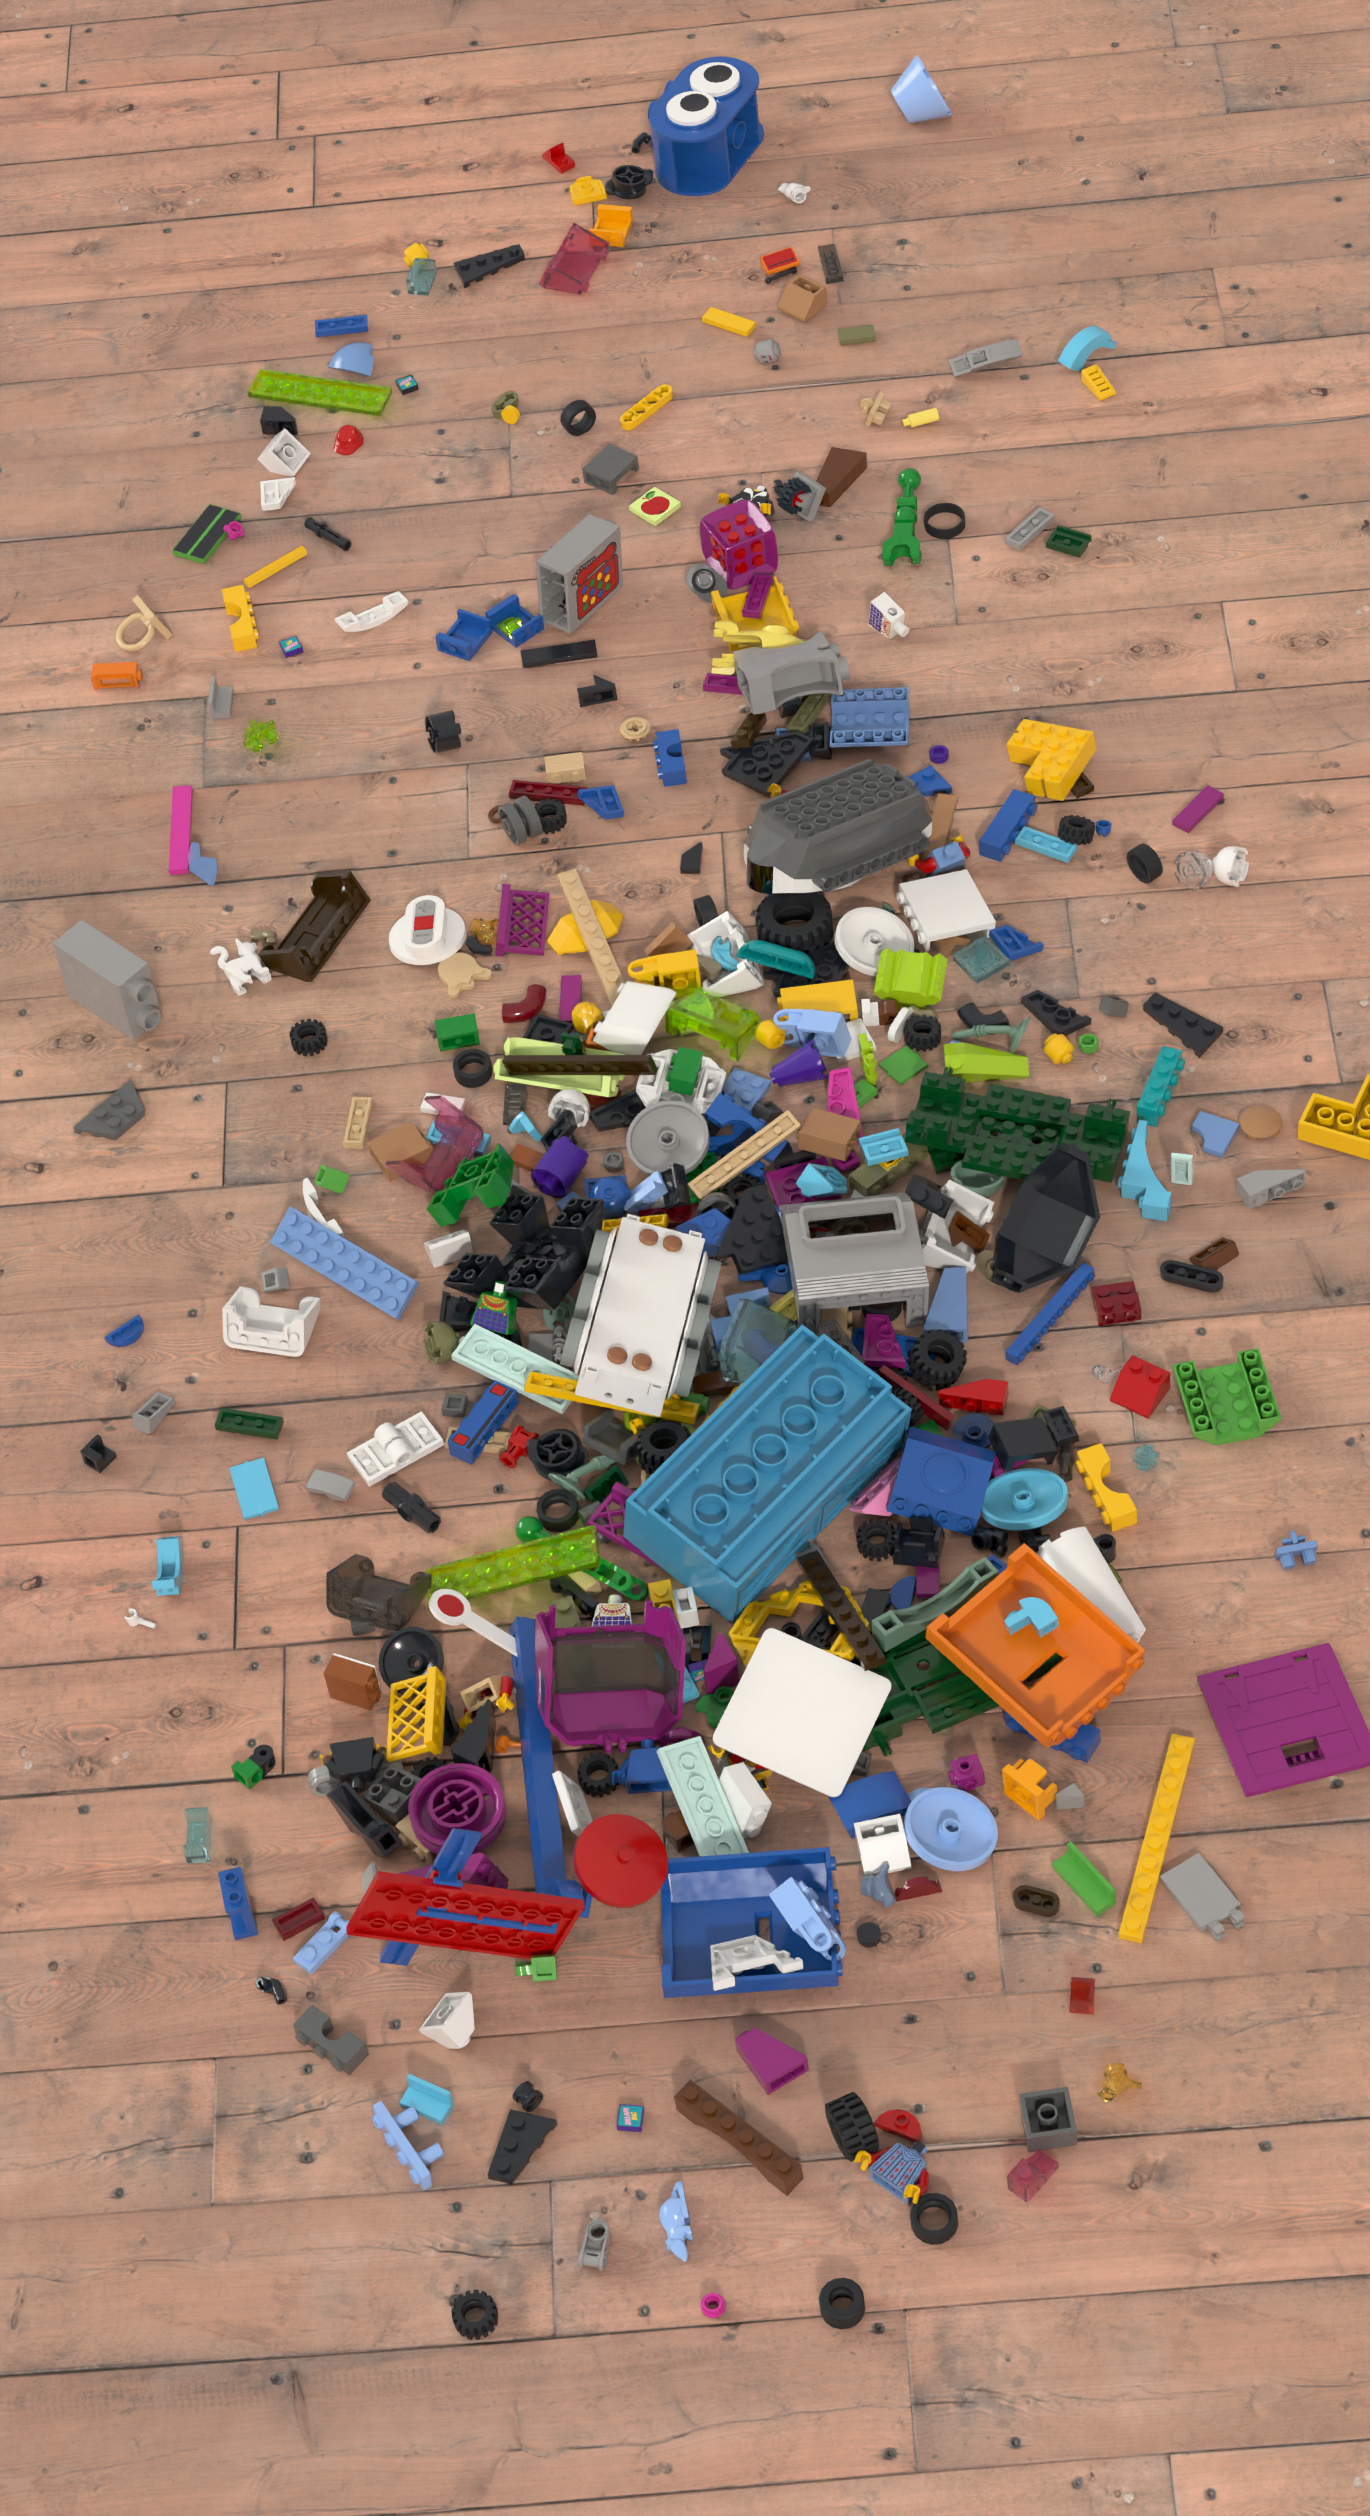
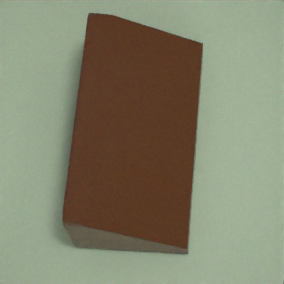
M1222 1237L1189 1259L1195 1266L1217 1270L1238 1257L1239 1251L1234 1241Z

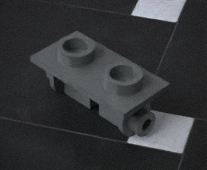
M705 1332L698 1358L702 1374L722 1370L714 1343V1336L710 1332Z

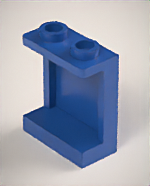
M515 594L485 612L486 618L491 620L492 630L515 648L544 630L543 616L538 614L534 617L521 607L519 597Z
M459 609L457 611L458 619L446 634L439 632L436 635L437 649L440 652L470 661L493 633L491 620L484 616Z
M241 1866L220 1871L218 1876L226 1913L230 1915L235 1940L258 1935L251 1895Z

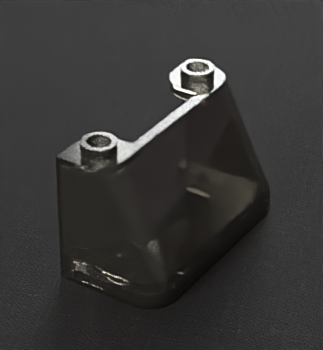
M354 1554L326 1573L327 1609L334 1616L351 1621L369 1622V1626L396 1632L405 1628L431 1589L432 1574L418 1571L411 1576L410 1585L374 1575L373 1562L366 1556Z

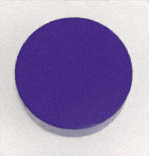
M943 745L932 747L929 751L930 760L936 764L945 763L949 759L948 748Z

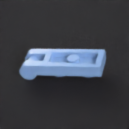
M337 1911L333 1912L326 1924L293 1957L294 1963L312 1975L349 1936L347 1935L346 1926L350 1920L345 1921L340 1913ZM339 1927L340 1930L337 1933L334 1932V1929Z

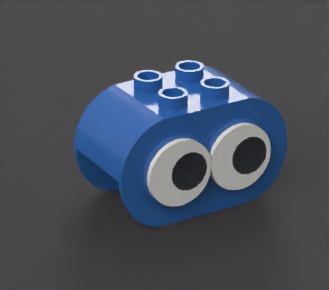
M721 56L695 61L686 66L674 81H668L664 93L658 101L653 100L648 109L655 175L659 184L666 190L684 196H704L721 191L728 186L762 143L764 129L759 122L756 94L759 86V75L753 66L740 59Z

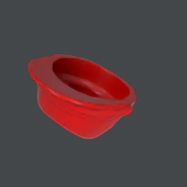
M342 426L335 438L334 451L341 455L354 453L364 444L363 435L355 426Z

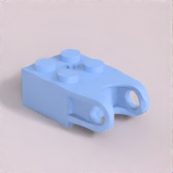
M782 1009L773 1018L775 1025L786 1031V1036L788 1034L793 1035V1039H785L784 1045L801 1048L814 1040L816 1044L812 1046L818 1049L822 1056H839L844 1058L852 1039L842 1013L819 1011L816 1009ZM782 1016H789L785 1022L778 1021Z
M790 1877L769 1894L792 1930L804 1938L815 1951L822 1953L827 1960L831 1961L829 1949L833 1944H839L840 1951L836 1955L837 1961L844 1957L846 1945L829 1920L831 1914L823 1905L820 1906L817 1902L819 1897L811 1887L808 1888L802 1880L798 1882Z

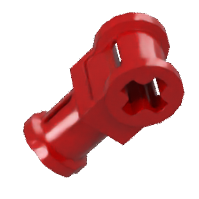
M518 1425L508 1440V1449L499 1455L500 1461L509 1468H515L518 1459L521 1456L527 1457L528 1455L527 1442L540 1435L536 1432L531 1433L525 1430L523 1426Z

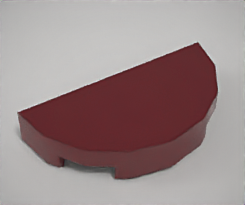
M926 1876L916 1877L907 1880L905 1886L897 1887L894 1895L896 1901L940 1893L942 1888L940 1882L936 1879L931 1881Z

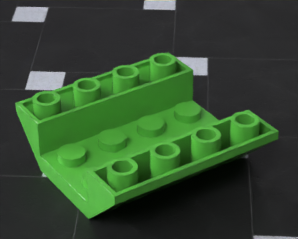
M1259 1348L1237 1352V1363L1197 1370L1194 1360L1173 1364L1174 1374L1194 1437L1215 1446L1260 1437L1281 1420Z

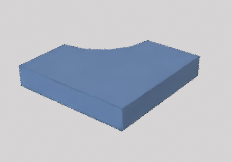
M1200 1111L1192 1125V1131L1198 1133L1204 1140L1203 1152L1221 1158L1224 1157L1239 1130V1123Z

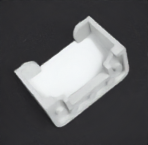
M728 911L688 934V938L694 943L690 950H696L698 956L714 959L711 955L712 946L715 940L721 937L723 944L727 940L731 942L730 955L740 962L737 965L738 970L735 972H729L721 968V973L717 975L716 979L709 980L707 978V980L703 981L701 989L707 998L715 999L758 989L764 985L758 963L736 957L740 947L751 940L745 928Z
M627 981L626 984L621 983L616 993L619 996L603 1023L599 1021L593 1032L597 1034L593 1041L612 1052L642 1055L677 992L670 988Z
M948 1180L941 1190L955 1200L951 1204L946 1218L943 1219L928 1211L920 1234L925 1266L939 1269L966 1267L967 1274L969 1271L972 1272L976 1266V1255L973 1254L974 1250L963 1242L954 1247L952 1246L948 1226L954 1213L958 1210L982 1228L984 1223H989L993 1217L994 1211H992L994 1202Z
M239 1287L222 1308L224 1342L232 1348L298 1357L307 1348L320 1312L321 1299L305 1297L299 1304V1310L260 1305V1296L257 1291L251 1288Z

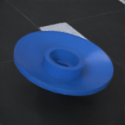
M788 1262L767 1268L761 1278L763 1286L765 1288L768 1287V1291L772 1293L787 1294L793 1289Z

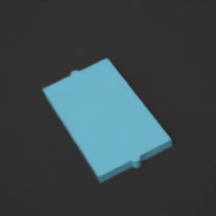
M264 1458L251 1462L245 1461L244 1464L229 1468L244 1520L256 1516L262 1517L266 1513L279 1510Z

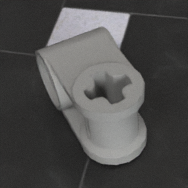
M595 2219L588 2224L583 2245L579 2252V2267L590 2266L599 2268V2271L605 2270L611 2234L604 2220ZM597 2232H604L602 2237H593Z

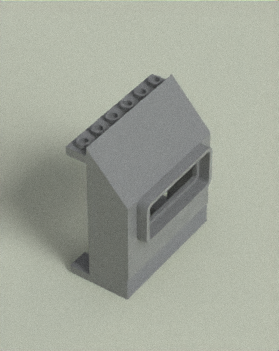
M905 1192L779 1205L780 1220L798 1317V1328L803 1324L814 1334L820 1336L822 1309L905 1301L906 1327L923 1326L928 1316L929 1283L913 1201ZM890 1216H893L896 1230L811 1239L808 1225L818 1224V1226L822 1227V1224L827 1227V1223L846 1217H858L862 1221L866 1220L867 1223H869L870 1218L880 1217L882 1221H885V1218L890 1221Z

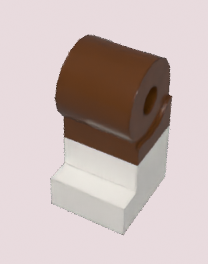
M861 999L863 1023L865 1026L892 1024L900 1011V1005L895 1000L870 1003V999Z

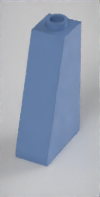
M966 1267L944 1268L924 1324V1332L928 1333L932 1329L937 1332L938 1329H942L944 1333L949 1331L951 1336H957L959 1338L958 1342H968Z

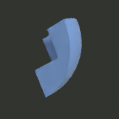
M355 342L345 345L334 354L328 368L340 372L348 371L364 377L371 376L374 356L371 355L374 349L373 345L366 342Z

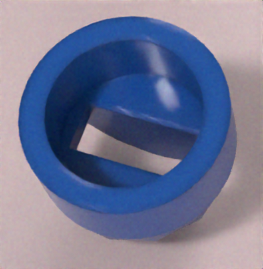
M1106 820L1097 821L1096 833L1099 836L1103 834V837L1108 836L1111 832L1112 823Z

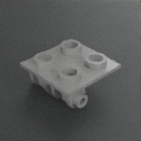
M558 1325L554 1329V1333L529 1334V1351L566 1369L570 1368L560 1364L568 1334L564 1326Z

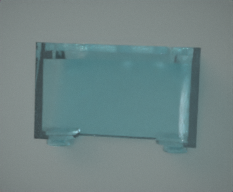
M739 1299L720 1347L723 1381L744 1383L798 1329V1326L794 1324L792 1319L750 1299Z

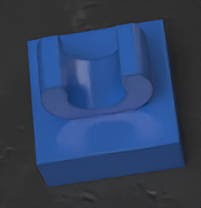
M756 1161L754 1166L750 1165L742 1171V1173H746V1177L752 1175L753 1179L755 1177L758 1179L760 1185H765L764 1175L766 1171L763 1170L764 1163Z

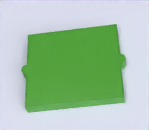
M906 1045L881 1061L879 1067L887 1073L888 1077H892L901 1085L928 1068V1064L919 1057V1053H915Z

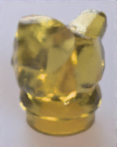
M474 918L470 926V933H473L474 936H479V939L486 941V943L494 944L496 941L494 927L498 924L499 920L495 918L484 921L482 918Z
M1111 2063L1105 2066V2079L1102 2082V2090L1097 2095L1104 2102H1111L1117 2095L1130 2088L1141 2089L1142 2083L1133 2081L1127 2076V2070L1123 2063Z

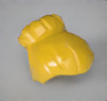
M588 1001L577 1004L571 1013L575 1029L583 1034H589L590 1029H595L598 1022L603 1019L602 1011L599 1007Z

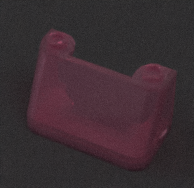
M573 222L553 260L548 264L539 285L546 289L581 295L582 292L586 293L590 286L588 282L601 259L605 261L610 252L607 250L610 243Z

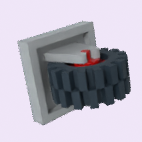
M796 471L792 480L789 479L788 483L785 482L783 484L784 488H780L781 493L777 495L779 496L777 504L792 515L798 514L808 522H813L826 488L803 472Z

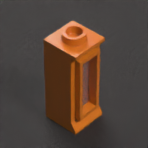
M137 662L96 663L92 666L91 679L94 690L114 687L139 688V683L143 680L142 669H139Z

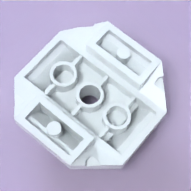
M667 1049L655 1054H647L652 1056L658 1070L656 1075L639 1076L636 1092L644 1106L647 1108L652 1104L669 1100L681 1101L696 1108L704 1117L712 1102L719 1093H722L726 1072L720 1069L711 1058L703 1056L693 1096L668 1091L669 1082H666L667 1072L669 1069L672 1070V1056L677 1054L678 1051Z

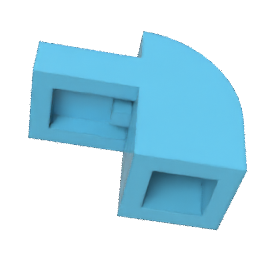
M1035 1597L1019 1600L1021 1610L1011 1612L1004 1620L1005 1627L1010 1635L1031 1624L1041 1638L1060 1626L1059 1619L1050 1605L1044 1600Z

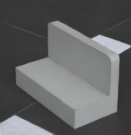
M211 677L208 702L212 719L231 718L234 696L233 686L218 687L216 677Z

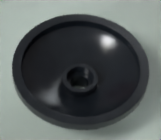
M419 1627L403 1628L393 1633L382 1646L378 1662L379 1672L385 1684L391 1689V1684L427 1674L430 1667L436 1666L442 1672L444 1655L440 1642L429 1631ZM419 1660L418 1667H415L414 1663ZM427 1682L422 1683L416 1690L421 1692L427 1686ZM408 1689L398 1690V1693L404 1694Z

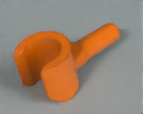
M502 1735L497 1739L495 1750L499 1753H506L508 1747H521V1742L512 1741L507 1736Z

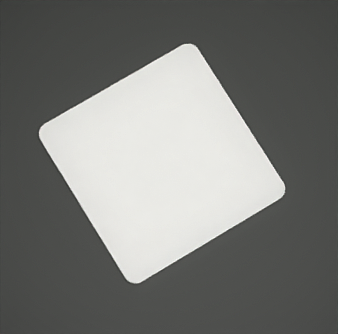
M767 1629L763 1633L713 1734V1742L720 1748L829 1797H838L842 1793L891 1690V1682L883 1676L869 1670L864 1671L862 1667L777 1629Z

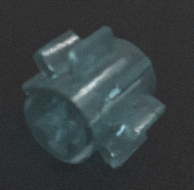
M1145 1443L1142 1447L1137 1446L1133 1455V1462L1138 1464L1137 1469L1147 1472L1150 1470V1467L1156 1468L1160 1453L1154 1451L1155 1445Z

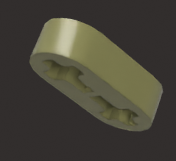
M514 391L504 393L492 405L493 417L503 419L501 412L508 405L516 408L519 404L518 394Z

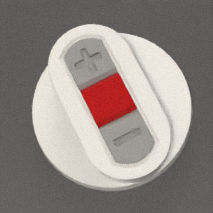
M432 895L421 896L412 900L407 905L405 915L392 927L389 933V948L392 954L402 962L412 965L434 964L451 957L463 946L467 937V928L459 914L445 908L442 899Z

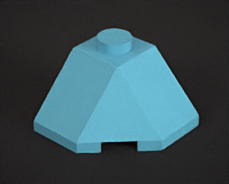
M809 1163L796 1182V1185L801 1189V1193L808 1198L842 1195L847 1191V1187H845L847 1179L835 1167Z

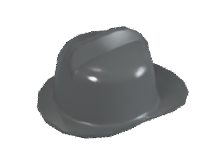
M696 564L688 570L686 574L688 587L704 601L712 603L711 592L716 590L719 591L721 598L726 596L727 583L725 579L710 566Z

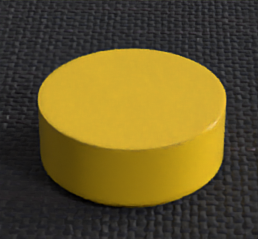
M511 405L506 406L501 412L503 420L509 424H515L520 418L518 409Z

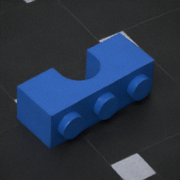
M679 729L656 732L657 740L653 741L654 751L659 752V754H655L657 766L661 765L660 768H657L659 779H663L664 787L687 784Z

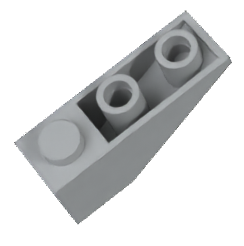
M1304 1169L1256 1170L1237 1178L1236 1192L1246 1206L1252 1209L1304 1186L1306 1171Z

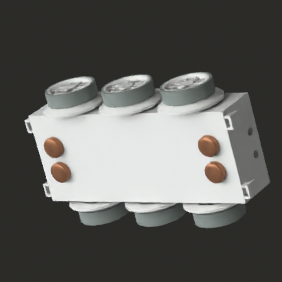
M627 1214V1218L622 1217L614 1249H612L617 1228L615 1227L610 1234L606 1231L596 1230L560 1364L574 1367L575 1375H578L583 1354H585L574 1395L660 1417L671 1377L672 1380L667 1399L669 1400L674 1393L675 1395L688 1398L722 1262L708 1260L707 1252L704 1251L698 1272L705 1239L701 1238L702 1233L690 1230L689 1234L640 1222V1217ZM607 1265H608L609 1268H608V1271H607V1275H606V1279H605V1282H604L603 1290H602V1293H600L601 1286H602V1283H603V1280H604V1276H605V1272H606ZM693 1288H694L693 1296H692L691 1303H690L689 1313H688V1316H687L686 1314H687V1310H688V1306H689V1302H690L692 1290H693ZM595 1309H596L597 1312H596V1315H595V1319H594V1323H593V1326H592L591 1334H590V1337H588L589 1330H590V1327H591V1324H592V1320H593V1316H594ZM682 1332H683V1336H682V1340H681V1344H680V1348H679V1352H678V1357H677V1361H676L675 1358H676V1354H677V1350H678V1346H679L681 1334H682Z

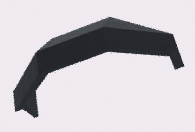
M1061 1142L1022 1181L995 1235L994 1282L1011 1291L1020 1293L1074 1271L1100 1219L1087 1153L1071 1144Z

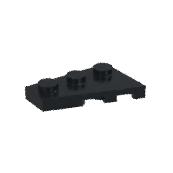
M1039 990L1021 998V1004L1053 1034H1063L1066 1036L1091 1024L1092 1018L1086 1015L1084 1017L1078 1015L1075 1009L1071 1007L1067 1009L1058 1004V1000Z
M510 2109L488 2172V2178L513 2184L529 2163V2158L535 2150L541 2147L548 2133L557 2126V2120Z

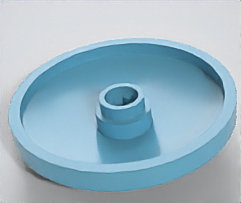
M1024 1468L1008 1471L989 1481L981 1515L991 1525L1006 1530H1028L1046 1525L1059 1517L1066 1509L1069 1500L1067 1486L1061 1477L1047 1470Z

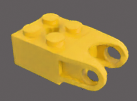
M696 950L667 953L635 960L629 964L627 969L629 976L637 979L634 982L670 988L677 992L674 998L687 997L702 991ZM635 967L643 968V970L639 972L632 971V969Z

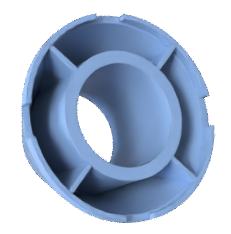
M916 55L890 90L909 123L950 117L953 114L919 56Z

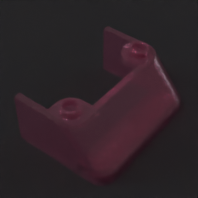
M442 1095L426 1096L424 1099L439 1111L434 1124L437 1131L443 1135L425 1166L421 1167L415 1163L407 1165L404 1161H387L385 1163L388 1168L409 1184L433 1194L437 1191H442L446 1187L444 1184L445 1180L448 1177L453 1178L457 1171V1165L464 1157H467L470 1161L484 1136L483 1129L479 1124Z

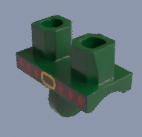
M562 1032V1052L565 1055H587L585 1049L587 1040L583 1034L575 1032L573 1035H570L567 1032Z

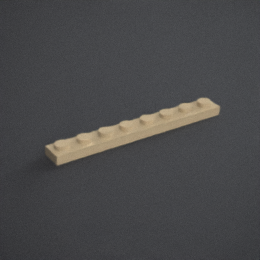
M572 869L557 874L558 883L612 1007L619 996L616 993L621 983L625 984L577 870Z

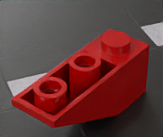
M983 1379L938 1391V1400L942 1407L1004 1416L1009 1396L1008 1382L993 1379Z

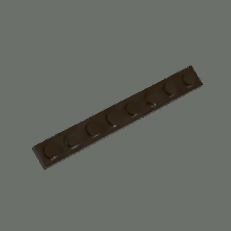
M505 1055L502 1061L509 1075H656L658 1070L651 1055Z
M818 1550L797 1557L800 1569L864 1671L886 1664L883 1652Z

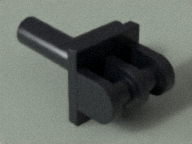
M1041 1526L1028 1530H1017L1020 1546L1025 1543L1035 1553L1039 1551V1545L1050 1539L1049 1534L1042 1535Z

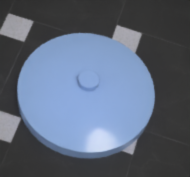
M938 1787L920 1793L910 1803L904 1818L905 1836L911 1848L923 1860L944 1870L966 1871L982 1865L993 1853L998 1839L997 1824L988 1807L970 1793L955 1788Z

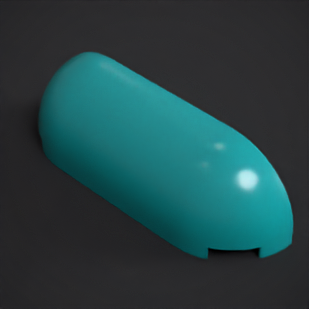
M748 941L740 947L736 955L737 958L747 959L751 962L813 979L815 976L814 963L807 954L766 941Z

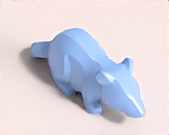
M679 2181L676 2182L671 2197L661 2206L659 2218L667 2232L668 2239L665 2240L667 2250H671L676 2257L685 2262L689 2254L685 2245V2239L688 2238V2240L692 2241L693 2236L691 2227L686 2226V2224H690L683 2182Z

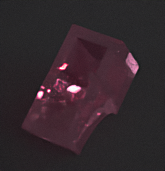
M1038 2149L1030 2158L1026 2160L1022 2158L1007 2175L1008 2189L1028 2203L1059 2168L1058 2162Z

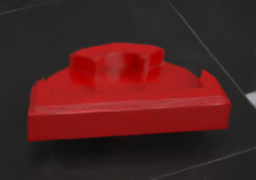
M900 2109L888 2110L881 2114L874 2122L875 2127L914 2143L921 2141L920 2123L908 2111Z

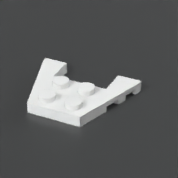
M757 1935L710 1946L714 1991L735 1986L733 1975H738L748 1969H762L765 1965L772 1963L777 1966L782 1974L803 1969L802 1959L797 1957L794 1960L790 1957L789 1952L775 1950L774 1944Z

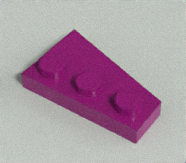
M866 1314L862 1363L867 1367H882L884 1365L892 1368H906V1361L901 1354V1348L895 1338V1332L889 1316L886 1314Z

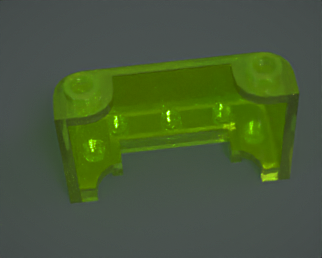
M699 988L687 990L668 1007L665 1013L667 1033L675 1036L678 1030L684 1033L686 1029L719 1041L720 1048L724 1050L726 1047L731 1053L729 1058L737 1062L755 1037L756 1027L761 1022L757 1012L706 993Z

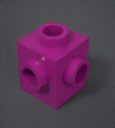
M977 1753L966 1757L961 1756L954 1761H950L951 1771L947 1772L951 1785H956V1788L962 1791H972L976 1787L985 1785L984 1770Z

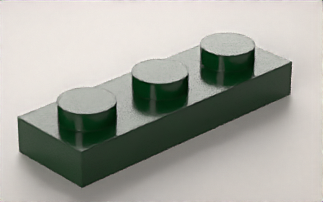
M221 1408L215 1422V1428L219 1431L278 1440L284 1421L283 1417Z

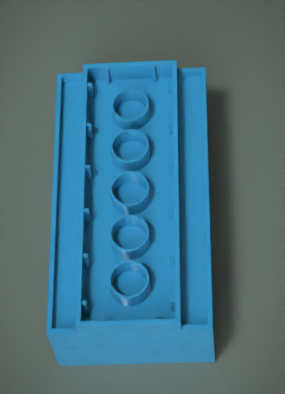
M802 1324L626 1500L623 1537L686 1588L692 1587L693 1593L733 1624L747 1604L755 1601L796 1559L797 1556L795 1554L797 1552L801 1553L809 1545L808 1540L811 1538L813 1541L902 1450L907 1437L912 1409L891 1393L892 1386L827 1335L823 1333L818 1337Z

